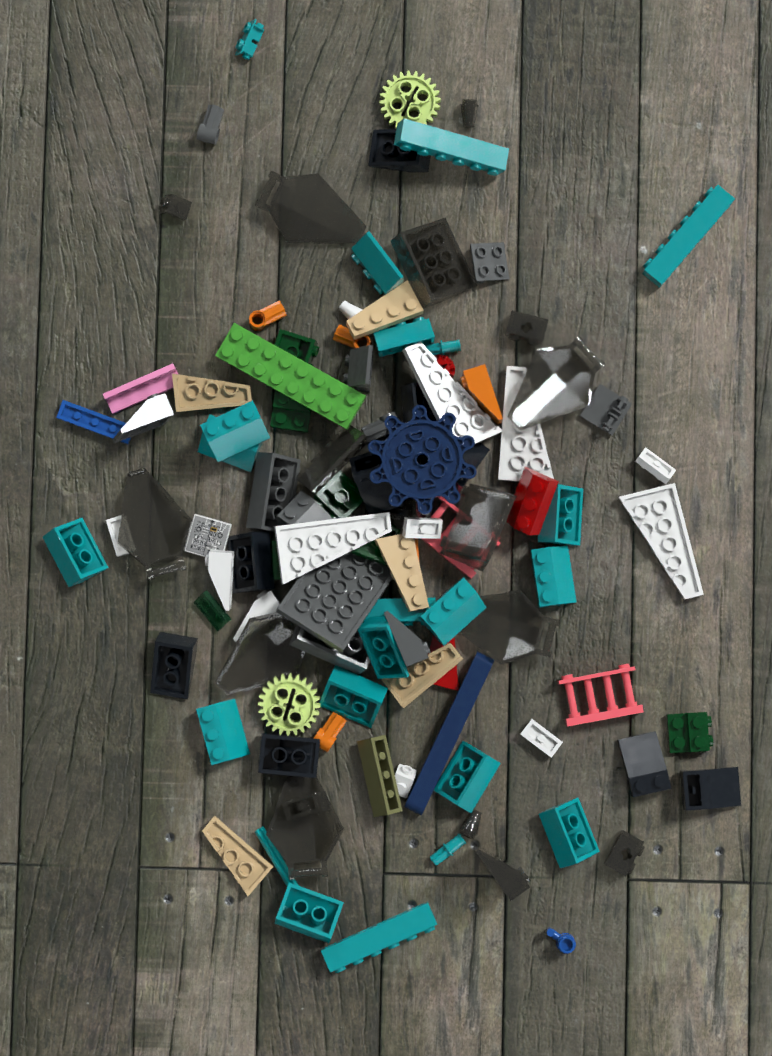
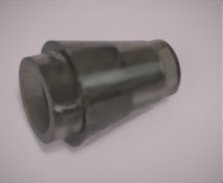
M463 99L462 104H460L463 127H474L479 105H477V100Z
M474 809L472 813L469 812L459 828L461 829L459 834L469 839H474L478 835L482 813Z

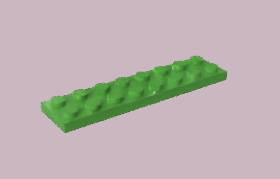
M236 323L232 325L215 355L217 358L348 430L366 399V395Z

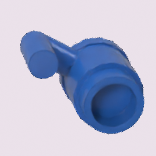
M551 927L546 929L547 935L556 940V946L562 953L569 954L574 951L576 942L571 934H559Z

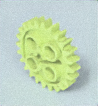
M409 70L407 71V76L400 72V78L393 75V82L387 80L389 87H382L385 93H380V98L384 99L379 101L380 106H384L381 108V113H386L384 115L385 120L390 118L389 125L396 123L395 129H397V123L404 118L427 125V121L433 123L431 116H438V113L434 110H440V106L436 104L441 102V98L436 97L439 95V90L433 91L436 88V84L430 85L431 78L425 81L424 73L417 77V71H415L413 76ZM409 86L411 90L405 93L401 91V88ZM418 87L419 89L413 97V102L409 104L405 116H402L401 114L407 107V101H410L414 89ZM424 94L428 98L425 101H420L418 96ZM399 102L402 104V107L395 109L392 105ZM411 111H417L419 113V116L413 118L409 115V113Z
M289 673L288 678L281 674L280 680L274 676V683L268 681L267 685L269 688L263 686L262 690L265 694H260L259 698L263 700L258 701V705L263 706L258 711L259 713H264L261 720H268L266 727L272 724L273 732L278 728L279 735L286 731L287 736L290 735V731L297 735L298 729L304 733V726L311 728L309 721L316 722V718L313 715H319V711L315 708H320L321 706L320 703L316 702L320 700V696H314L317 689L311 690L313 683L306 684V677L302 681L299 680V674L292 678V673ZM294 688L296 691L287 720H283L287 707L286 703H288L291 691ZM279 689H286L288 695L280 696L277 691ZM299 694H303L306 696L307 700L304 702H299L296 699V696ZM280 707L283 712L277 715L273 713L272 709ZM297 712L301 715V718L294 720L290 715Z

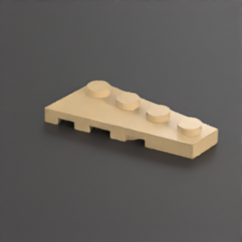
M407 280L348 319L346 326L355 340L420 316L424 310Z
M172 374L176 412L242 406L252 401L251 385Z
M402 534L375 539L374 541L382 553L381 556L384 562L387 563L390 574L399 588L398 591L408 611L429 608L414 538H404Z
M451 643L428 654L429 658L406 667L409 677L382 678V681L403 708L463 660Z
M216 816L202 830L246 895L249 896L274 866Z

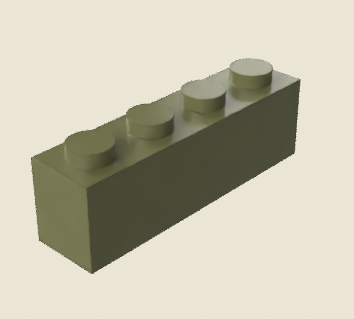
M386 735L357 741L373 817L403 811Z

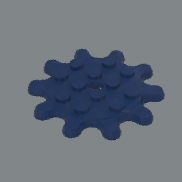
M416 405L412 411V419L407 423L399 421L393 415L386 417L384 424L389 430L388 439L385 441L372 440L368 444L369 452L379 456L382 461L381 466L373 470L369 477L374 484L382 482L391 484L392 493L389 496L391 506L398 507L405 499L413 498L417 501L418 511L426 515L432 511V502L436 497H444L451 504L458 503L460 493L455 487L456 481L460 478L472 479L476 476V468L463 460L464 452L474 447L475 440L470 435L457 437L453 434L452 427L456 422V417L453 413L447 412L440 420L431 421L427 416L426 408L423 405ZM420 455H424L427 457L428 462L424 465H419L417 458Z

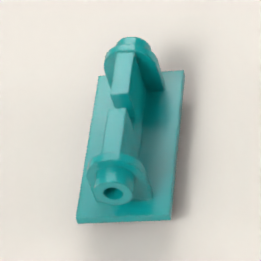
M257 19L245 24L243 38H240L235 46V49H237L236 56L243 54L242 57L246 60L253 57L257 45L252 43V39L259 42L264 32L263 24H255Z

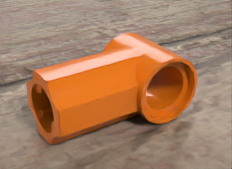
M277 301L259 311H253L249 316L250 327L255 331H261L265 326L286 317L287 314L282 303ZM255 317H260L263 322L256 325L252 320Z
M340 324L334 333V341L353 349L359 348L358 342L361 339H366L367 345H372L368 335L354 340L349 329Z
M334 711L323 728H320L314 739H320L319 748L325 752L330 750L337 739L336 736L347 721Z

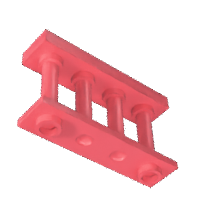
M439 496L442 504L430 518H440L448 507L457 516L443 531L441 539H420L469 579H472L476 574L474 566L492 544L497 547L501 544L498 541L500 538L492 531L488 533L454 504ZM462 520H465L472 528L458 545L449 551L444 547L445 541ZM477 532L481 533L487 540L473 557L464 563L459 559L460 553Z
M629 664L618 665V670L573 678L572 674L561 676L562 680L557 682L558 685L565 684L570 710L569 718L565 719L566 726L644 712L643 705H637V701L635 702L629 675V671H634L635 666L630 667ZM621 673L627 703L625 708L618 709V705L615 704L610 675ZM591 678H603L608 703L607 711L599 712V709L596 707ZM581 680L584 681L589 706L588 714L582 716L577 711L572 682Z

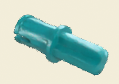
M459 339L442 342L441 340L440 343L424 345L433 355L442 354L443 356L444 353L461 351Z
M458 833L448 843H443L444 846L430 856L431 861L438 865L450 855L453 856L452 853L466 844V842Z

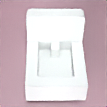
M399 764L395 774L399 796L404 798L408 797L417 770L412 769L408 765Z

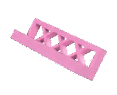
M170 364L104 393V399L107 401L112 414L148 400L147 397L155 393L159 395L173 389L172 374H178L174 364Z

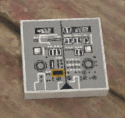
M194 514L185 551L206 557V554L209 555L211 550L225 551L232 524Z

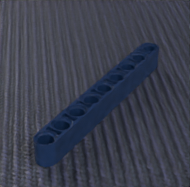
M477 651L405 803V808L419 815L423 814L495 659Z

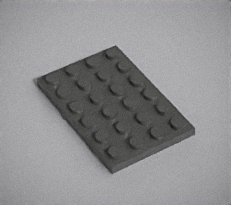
M350 551L300 576L280 603L276 612L342 653L393 578L388 566L353 554Z

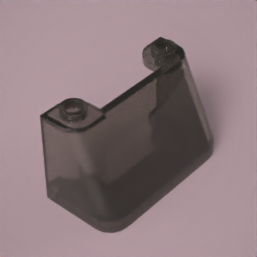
M470 483L469 486L465 485L460 495L463 496L462 504L448 536H443L439 546L442 547L440 553L483 572L491 559L516 496L508 492Z

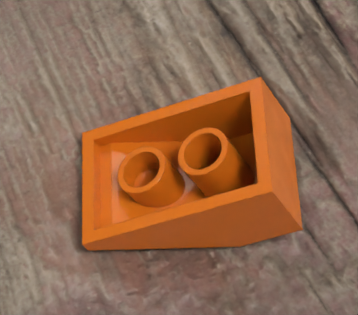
M483 364L464 370L462 377H460L461 386L497 425L501 424L503 418L486 365Z

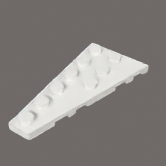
M422 342L402 350L436 420H440L447 412L455 415L456 422L452 427V432L455 436L463 437L470 435L474 438L476 444L502 432V429L499 426L496 427L490 420L491 417L487 413L484 414L477 406L478 403L468 392L449 376L450 373L446 368L443 369L437 363L434 355Z
M506 367L498 480L519 482L524 467L554 479L526 367Z
M675 483L618 497L683 599L704 595Z
M389 512L275 526L281 583L283 585L391 532Z

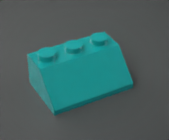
M370 231L351 248V258L357 265L361 264L364 268L362 270L363 274L368 280H373L375 283L373 287L379 295H386L404 283V276Z
M424 317L416 318L412 323L406 324V322H401L393 328L388 329L387 327L373 333L379 357L403 352L402 350L419 342H422L423 345L434 344L435 335L429 318L424 319Z
M253 400L200 425L217 462H221L270 439Z
M209 414L207 421L216 418V416ZM202 432L198 453L216 459ZM263 442L222 462L251 472Z
M557 485L540 534L538 535V542L580 546L583 488Z
M83 518L55 527L42 537L68 587L84 582L109 568Z
M568 546L532 549L530 556L538 608L576 603Z
M461 578L418 618L438 641L445 646L487 607L467 580Z
M385 616L369 617L362 623L358 632L377 678L409 677Z
M335 665L319 703L323 708L372 728L388 688Z
M236 699L196 709L211 765L250 755Z
M462 741L435 786L434 791L462 809L472 813L501 763L467 742Z
M578 797L539 813L559 868L577 864L600 852Z
M289 882L274 924L330 943L344 902Z

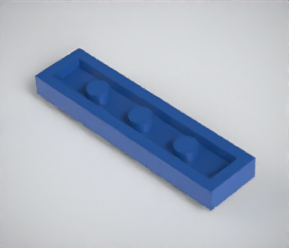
M65 400L62 401L56 416L57 419L112 439L126 424ZM131 437L120 442L129 444Z

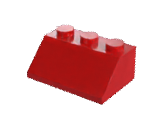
M524 467L505 521L514 529L527 535H539L559 481Z

